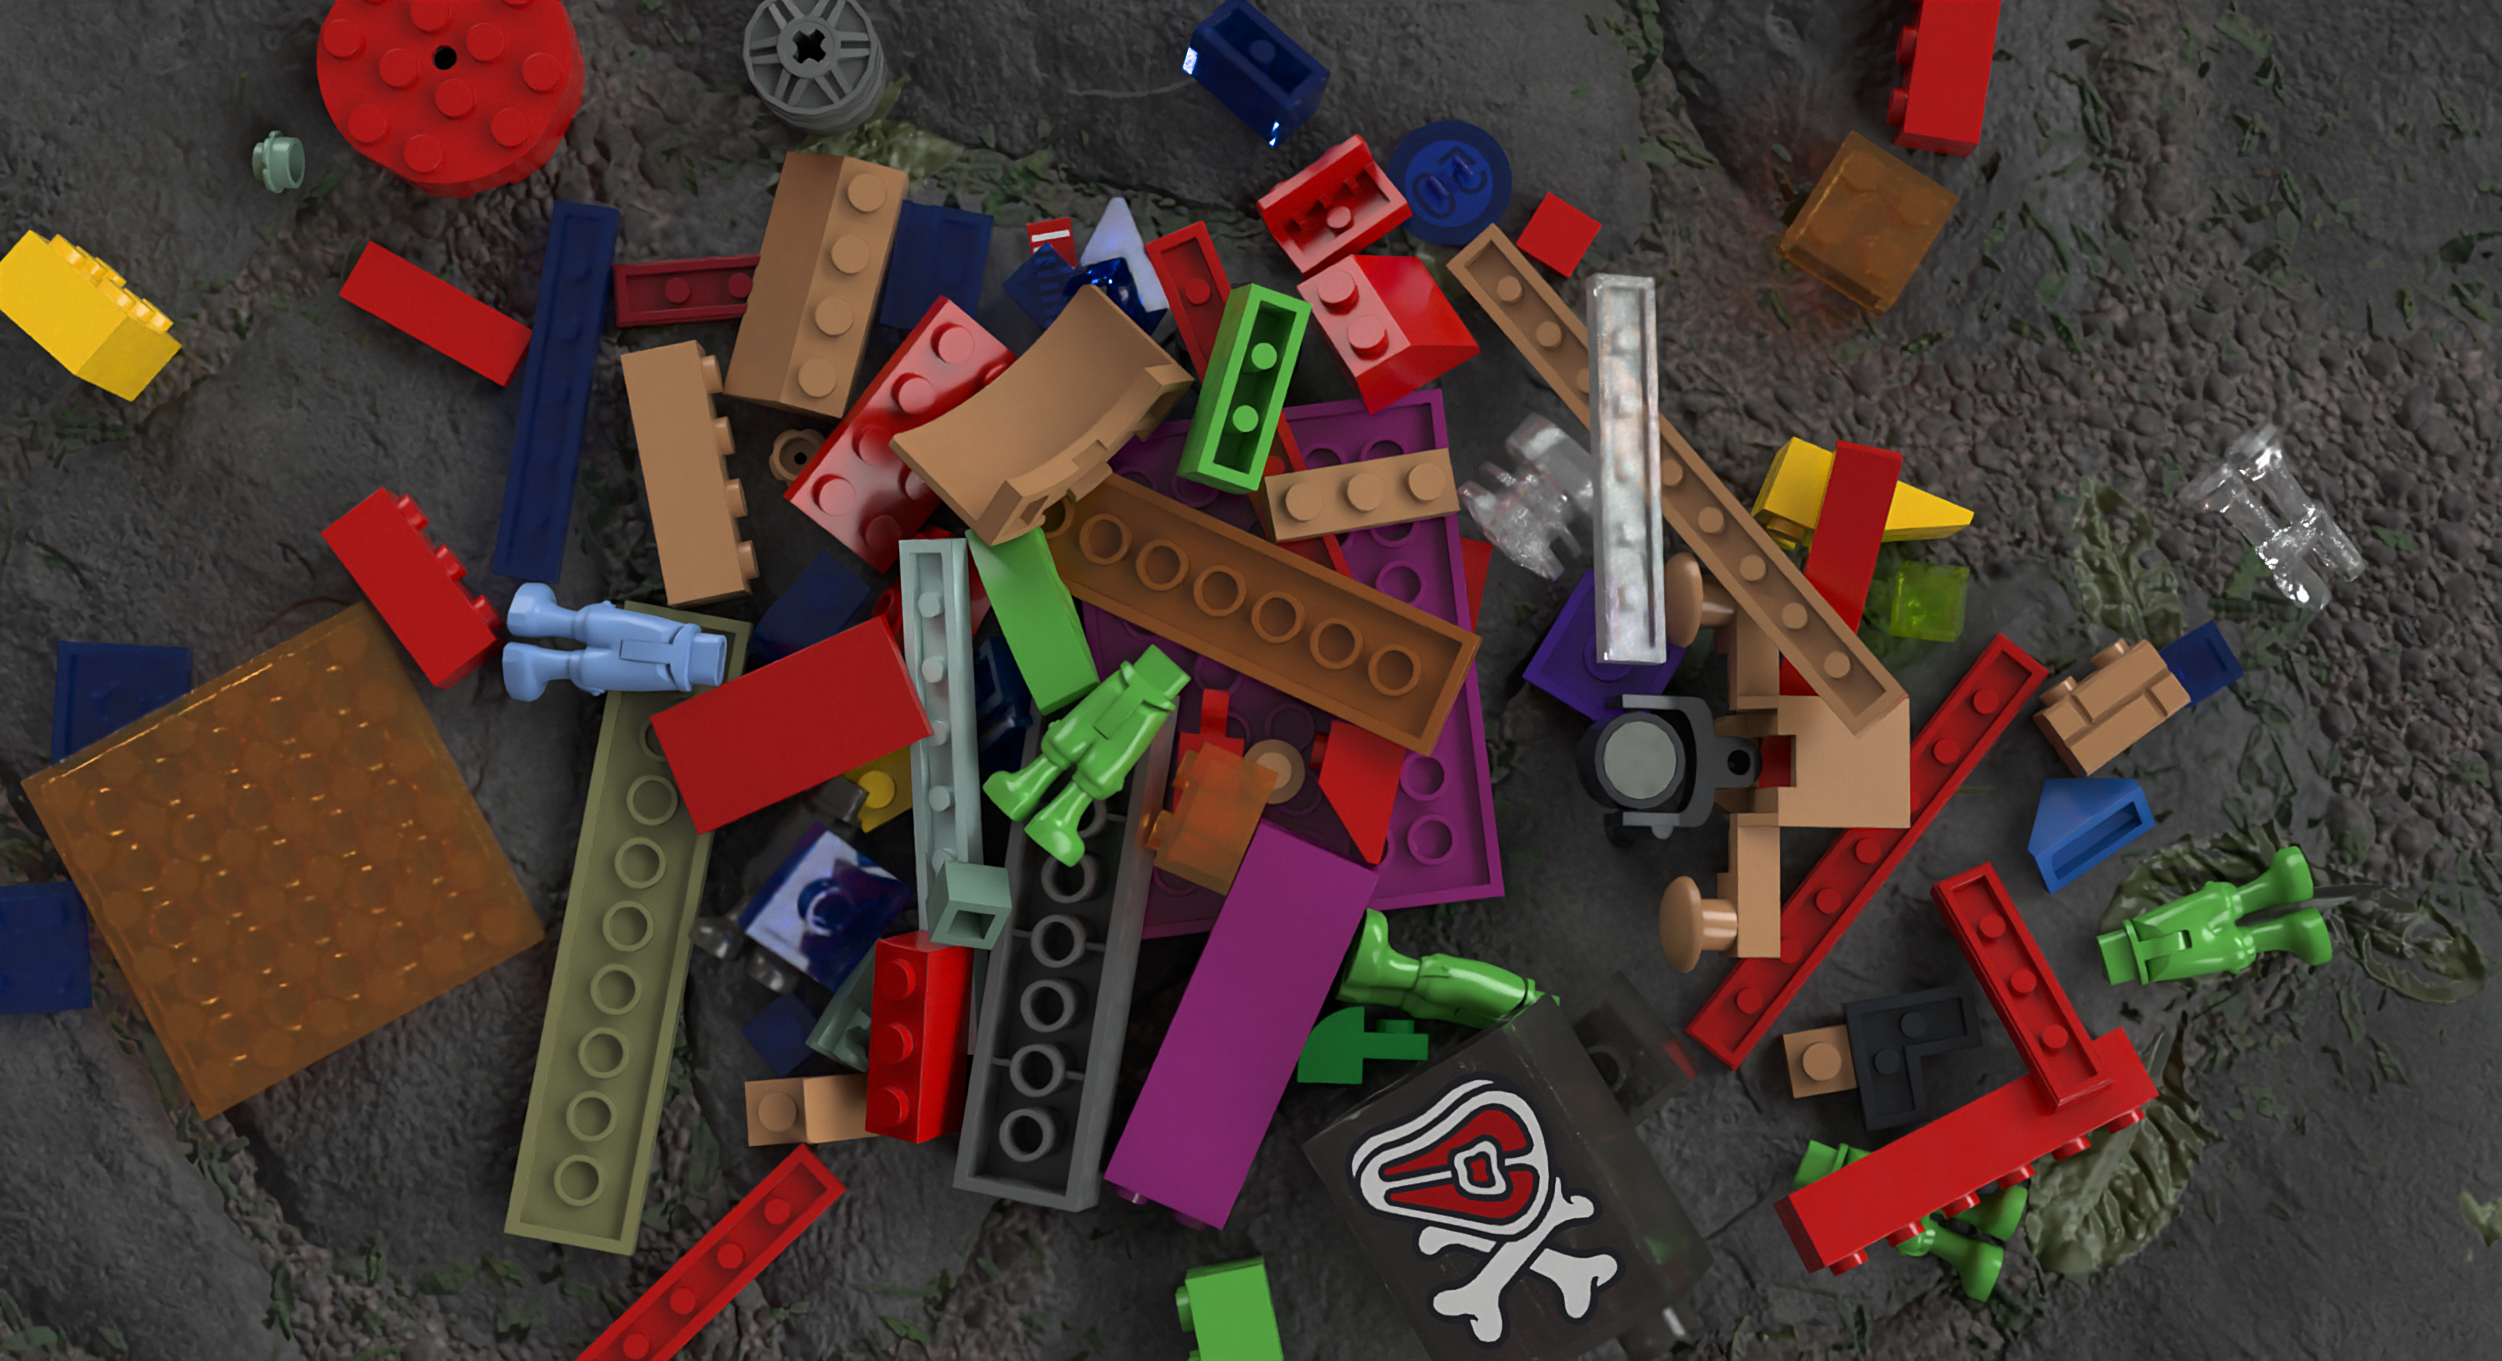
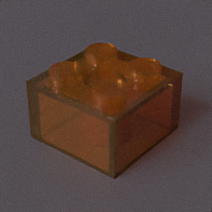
M1852 130L1839 147L1774 251L1881 318L1893 306L1961 198Z
M1204 742L1200 753L1187 749L1172 784L1184 790L1174 813L1164 809L1161 810L1146 847L1158 851L1152 865L1226 896L1279 773L1207 742Z

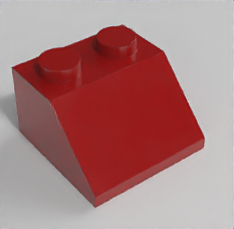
M1350 255L1296 286L1301 300L1312 304L1309 320L1313 329L1370 416L1480 353L1478 344L1419 257Z

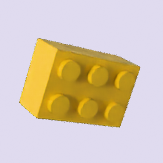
M29 230L0 262V310L74 375L132 402L182 347L178 341L167 333V330L174 323L145 298L141 300L126 287L122 289L127 281L100 258L92 257L80 246H73L59 234L49 241Z

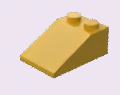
M1794 436L1776 453L1750 514L1778 547L1787 550H1794L1796 543L1805 547L1810 545L1833 456L1832 452ZM1897 481L1881 542L1948 538L1970 525L1974 512Z

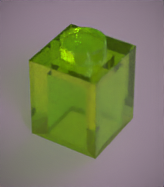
M1905 561L1895 573L1889 635L1954 643L1964 629L1970 568Z

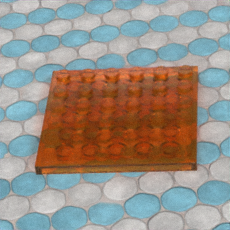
M360 601L20 782L203 1121L220 1114L548 938L544 927L368 601Z

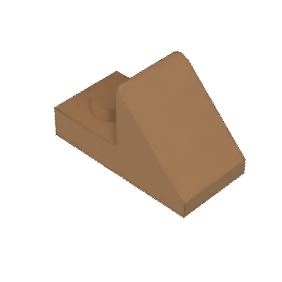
M868 1072L746 1081L745 1095L749 1146L799 1142L812 1144L879 1136V1134L865 1131Z

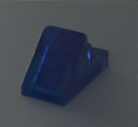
M1115 197L1110 200L1062 290V295L1077 293L1081 286L1087 284H1094L1098 288L1106 286V296L1147 335L1152 336L1170 306L1124 197Z

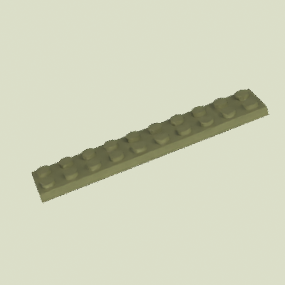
M625 600L624 610L651 614L685 624L692 623L699 625L702 633L724 635L727 640L724 675L720 686L745 675L754 628L752 623ZM696 684L695 689L692 691H608L504 1233L628 1256L635 1254L715 833L714 830L704 835H698L652 725L650 716L718 686Z

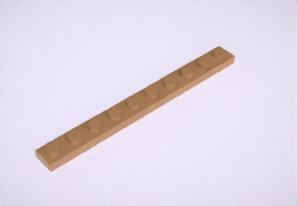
M1491 223L1446 264L1448 269L1856 738L1860 739L1909 696L1494 223Z

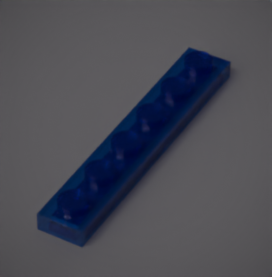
M558 199L554 201L491 572L496 576L559 585L621 219V212L616 208Z

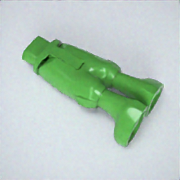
M1153 644L1134 665L1125 660L1120 665L1121 668L1093 690L1064 719L1051 722L1041 742L1043 753L1028 766L1015 773L1006 771L995 772L983 785V790L1007 816L1018 823L1024 824L1037 810L1040 798L1063 771H1067L1073 765L1076 766L1077 770L1071 777V782L1048 806L1038 812L1024 828V831L1035 842L1069 867H1073L1083 857L1085 851L1084 842L1077 832V826L1087 806L1094 798L1096 800H1103L1122 790L1123 783L1125 782L1124 777L1149 747L1168 718L1169 711L1174 712L1177 708L1176 703L1172 699L1191 679Z
M2297 846L2280 849L2272 857L2269 869L2258 879L2236 888L2228 882L2208 881L2198 892L2167 902L2130 920L2120 921L2121 930L2096 936L2097 949L2109 985L2112 986L2134 979L2137 980L2139 985H2147L2149 982L2188 978L2222 970L2237 974L2255 960L2256 953L2272 950L2294 952L2303 962L2310 965H2319L2331 961L2332 947L2329 934L2320 913L2313 906L2301 908L2279 918L2251 926L2235 925V921L2242 918L2244 914L2272 906L2291 905L2312 899L2313 883L2302 852Z
M1369 908L1364 910L1331 985V995L1339 1001L1350 1004L1370 1003L1399 1007L1400 1010L1409 1013L1414 1018L1445 1020L1489 1031L1504 1029L1503 1032H1516L1521 1026L1545 1032L1556 1017L1560 1000L1558 996L1535 990V981L1533 979L1525 978L1523 980L1512 972L1486 962L1457 958L1440 953L1420 957L1419 960L1399 954L1388 943V923L1386 917L1381 912Z
M1811 1139L1801 1160L1792 1187L1800 1190L1873 1152L1848 1147L1844 1143H1840L1838 1148L1834 1149ZM2015 1184L2003 1191L1998 1186L1991 1193H1976L1981 1202L1953 1216L1977 1227L1986 1234L2002 1241H2007L2012 1236L2020 1220L2027 1198V1189ZM1938 1209L1932 1213L1941 1215L1942 1211ZM1930 1214L1919 1219L1925 1229L1924 1232L1894 1246V1249L1902 1256H1923L1929 1251L1946 1260L1960 1274V1282L1964 1292L1969 1297L1985 1301L1989 1296L1999 1274L2004 1256L2002 1247L1946 1229L1931 1219Z

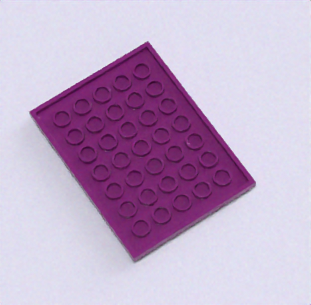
M1441 388L1411 392L1371 416L1360 399L1282 408L1307 470L1448 448L1449 452ZM1192 419L1161 423L1144 443L1134 434L1106 462L1112 468V472L1267 541L1247 493L1235 495L1176 475ZM1457 513L1449 516L1335 534L1355 581L1472 632ZM1081 600L1086 641L1101 683L1121 668L1120 665L1125 660L1134 665L1152 644L1191 678L1177 694L1180 696L1141 940L1210 931L1260 816L1366 862L1318 785L1321 771L1309 769L1317 731L1330 734L1333 720L1349 724L1353 723ZM1475 658L1431 757H1426L1408 748L1406 749L1380 865L1371 864L1379 869L1380 877L1366 908L1382 911L1505 896ZM1204 689L1230 691L1226 737L1245 739L1243 758L1255 744L1264 740L1276 739L1292 745L1300 753L1305 765V778L1301 789L1293 798L1279 804H1267L1256 800L1247 792L1241 779L1232 867L1167 861L1180 732L1200 734Z

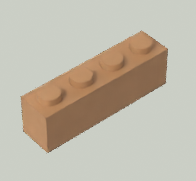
M696 340L620 355L668 605L677 610H683L752 596L750 579L759 578V568L752 541L742 542L737 517L747 516V506L740 479L730 480L725 455L735 454V445L728 417L718 418L713 394L723 392V384L715 354L706 356L704 348Z

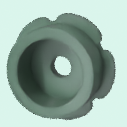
M271 131L264 143H257L254 148L252 165L256 179L264 181L267 190L274 193H281L284 188H298L302 183L305 171V154L301 141L294 137H284L281 131Z

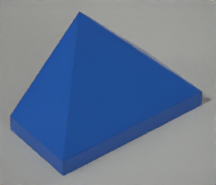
M2046 778L2027 850L2044 889L2052 895L2156 824L2143 790L2134 779Z

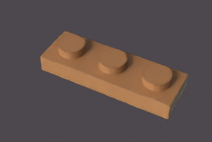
M1448 448L1262 478L1259 484L1269 539L1272 544L1449 516L1460 511Z

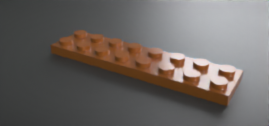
M1114 472L1076 503L1068 495H1065L1042 512L1046 518L1044 524L1040 527L1044 532L1058 576L1069 589L1072 596L1419 754L1431 757L1483 637Z

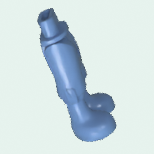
M527 582L523 584L516 592L508 612L507 627L512 635L529 638L564 637L576 639L587 645L586 649L563 651L542 648L531 644L508 643L504 647L502 659L504 683L509 695L516 700L526 702L536 700L544 692L548 681L553 679H571L576 687L590 692L594 696L605 693V691H692L695 689L696 684L720 686L723 680L727 651L726 637L724 635L702 633V629L696 624H685L651 614L618 609L610 601L593 603L579 611L569 610L557 605L553 590L545 583Z

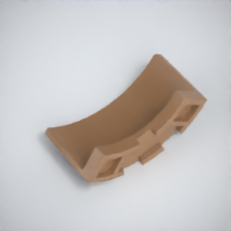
M1087 284L1080 287L1069 304L1043 335L993 382L941 417L915 429L895 434L889 442V447L987 545L994 546L1022 536L1044 524L1046 518L1042 514L1044 509L1065 495H1068L1076 503L1113 473L1112 468L1106 462L1134 434L1144 443L1181 400L1195 379L1096 285Z

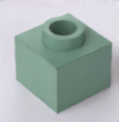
M944 860L925 901L929 942L992 950L1012 910L1007 868Z

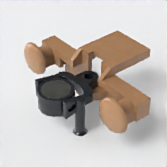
M1683 551L1674 555L1664 566L1659 581L1657 600L1659 623L1665 638L1671 644L1683 648L1693 642L1699 628L1717 630V654L1727 655V703H1729V710H1736V714L1719 717L1713 721L1710 708L1704 700L1698 697L1628 694L1604 697V710H1624V714L1603 717L1590 726L1579 742L1575 763L1578 779L1588 796L1603 807L1619 810L1614 813L1604 814L1606 837L1616 847H1629L1636 841L1666 839L1673 832V827H1698L1703 825L1709 818L1712 808L1718 812L1730 814L1728 873H1717V899L1701 898L1699 889L1693 879L1681 876L1673 880L1666 887L1660 902L1658 929L1660 946L1665 960L1673 969L1687 973L1695 967L1701 951H1718V957L1780 958V827L1910 828L1909 698H1906L1858 739L1820 696L1779 695V649L1715 575L1701 574L1698 562L1692 553ZM1641 711H1670L1677 716L1682 726L1687 756L1686 783L1682 800L1676 811L1672 813L1637 812V809L1658 806L1674 794L1682 781L1686 762L1682 741L1674 728L1658 715ZM1791 736V787L1759 789V776L1763 766L1762 755L1759 750V738ZM1727 762H1735L1736 765L1734 768H1728Z

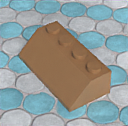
M787 151L759 254L761 258L759 265L756 266L752 281L753 288L748 295L747 311L743 314L722 394L724 396L835 425L842 421L851 409L910 188L907 172L843 155Z

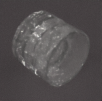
M1532 412L1502 444L1506 454L1517 470L1511 475L1503 468L1485 461L1479 467L1478 472L1494 494L1492 495L1482 486L1468 479L1457 490V496L1470 512L1480 532L1502 554L1516 565L1529 569L1541 579L1552 584L1564 572V568L1548 546H1551L1564 557L1574 561L1582 553V550L1567 526L1574 522L1579 527L1598 536L1629 502L1610 475L1580 445L1549 420Z

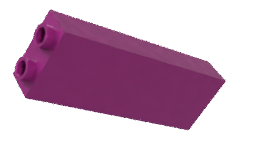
M1260 816L1106 1164L1103 1178L1113 1182L1111 1190L1126 1200L1141 1205H1146L1149 1198L1172 1208L1170 1213L1172 1218L1193 1229L1205 1231L1208 1224L1218 1229H1223L1380 877L1377 867Z

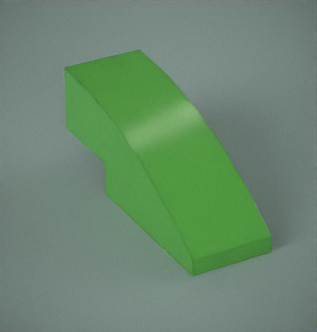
M1039 526L1022 536L994 546L987 545L972 529L965 531L990 603L1039 711L1046 716L1090 694L1101 682L1070 591L1058 576L1042 528Z

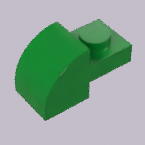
M1363 1005L1338 1009L1323 1017L1311 1029L1298 1058L1297 1082L1362 1084L1363 1058L1428 1060V1034L1414 1032L1415 1020L1376 1019V1031H1364Z

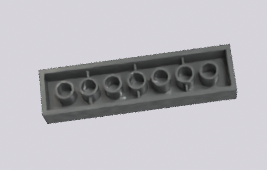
M1088 695L1046 716L1039 711L1032 697L1020 770L1028 766L1043 753L1041 742L1048 731L1049 724L1064 719ZM1179 695L1172 699L1176 703L1177 708L1174 712L1169 711L1168 718L1149 747L1124 777L1125 782L1123 783L1122 790L1103 800H1096L1094 798L1082 814L1077 826V832L1084 842L1085 851L1083 857L1073 867H1069L1035 842L1024 831V828L1038 812L1048 806L1071 782V777L1077 770L1076 766L1073 765L1067 771H1063L1040 798L1037 810L1024 824L1012 819L1004 866L1008 871L1012 910L990 952L952 1188L1071 1212H1078L1098 1205L1180 702Z

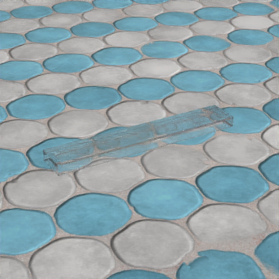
M1595 273L1586 278L1597 663L1656 666L1666 662L1655 281L1654 278Z

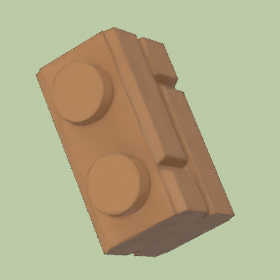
M2123 638L2118 639L2091 659V662L2097 668L2093 673L2079 683H2076L2073 677L2069 675L2039 697L2046 707L2032 716L2033 721L2049 743L2055 747L2057 754L2071 773L2077 778L2089 776L2191 702L2188 693L2174 674L2167 669L2163 659L2146 639L2134 642L2130 646L2126 644Z

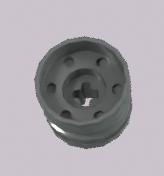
M765 0L758 6L746 27L742 54L751 83L757 90L763 103L779 123L800 135L828 138L850 132L872 116L885 93L888 67L872 21L856 0ZM806 45L814 50L821 47L825 57L819 63L811 58L804 61L800 51Z

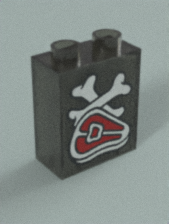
M1549 991L1347 1109L1300 1145L1432 1361H1580L1579 1356L1614 1337L1629 1361H1640L1670 1345L1698 1323V1319L1685 1300V1297L1716 1260Z

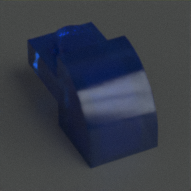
M822 549L783 598L778 597L763 616L747 643V651L766 666L839 634L873 594L874 590Z

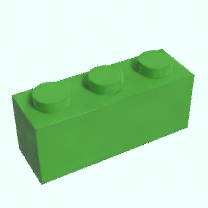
M1253 283L1230 290L1176 472L1177 476L1235 495L1258 491L1312 308L1311 303Z

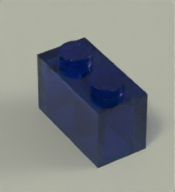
M1226 0L1194 29L1183 69L1275 149L1317 111L1331 74L1247 0Z

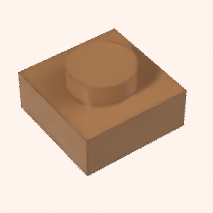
M1846 1024L1780 1034L1791 1098L1857 1088Z

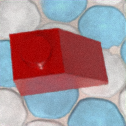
M1333 720L1330 734L1317 731L1309 769L1321 771L1318 785L1367 863L1380 865L1407 748L1358 725Z

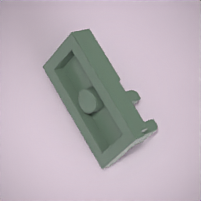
M873 933L805 1042L812 1049L857 1073H860V1071L866 1072L869 1069L876 941L882 940V938Z

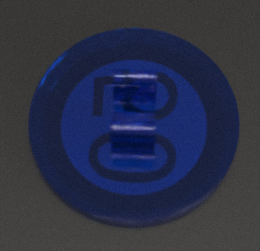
M1437 121L1416 129L1399 144L1390 160L1387 171L1388 179L1406 199L1413 216L1402 222L1401 225L1415 237L1434 245L1459 246L1472 242L1491 223L1497 225L1504 215L1511 197L1512 173L1503 149L1487 132L1462 121Z

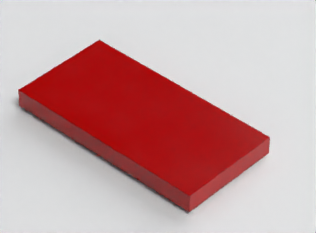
M885 615L870 619L650 716L652 725L698 835L712 832L935 735Z

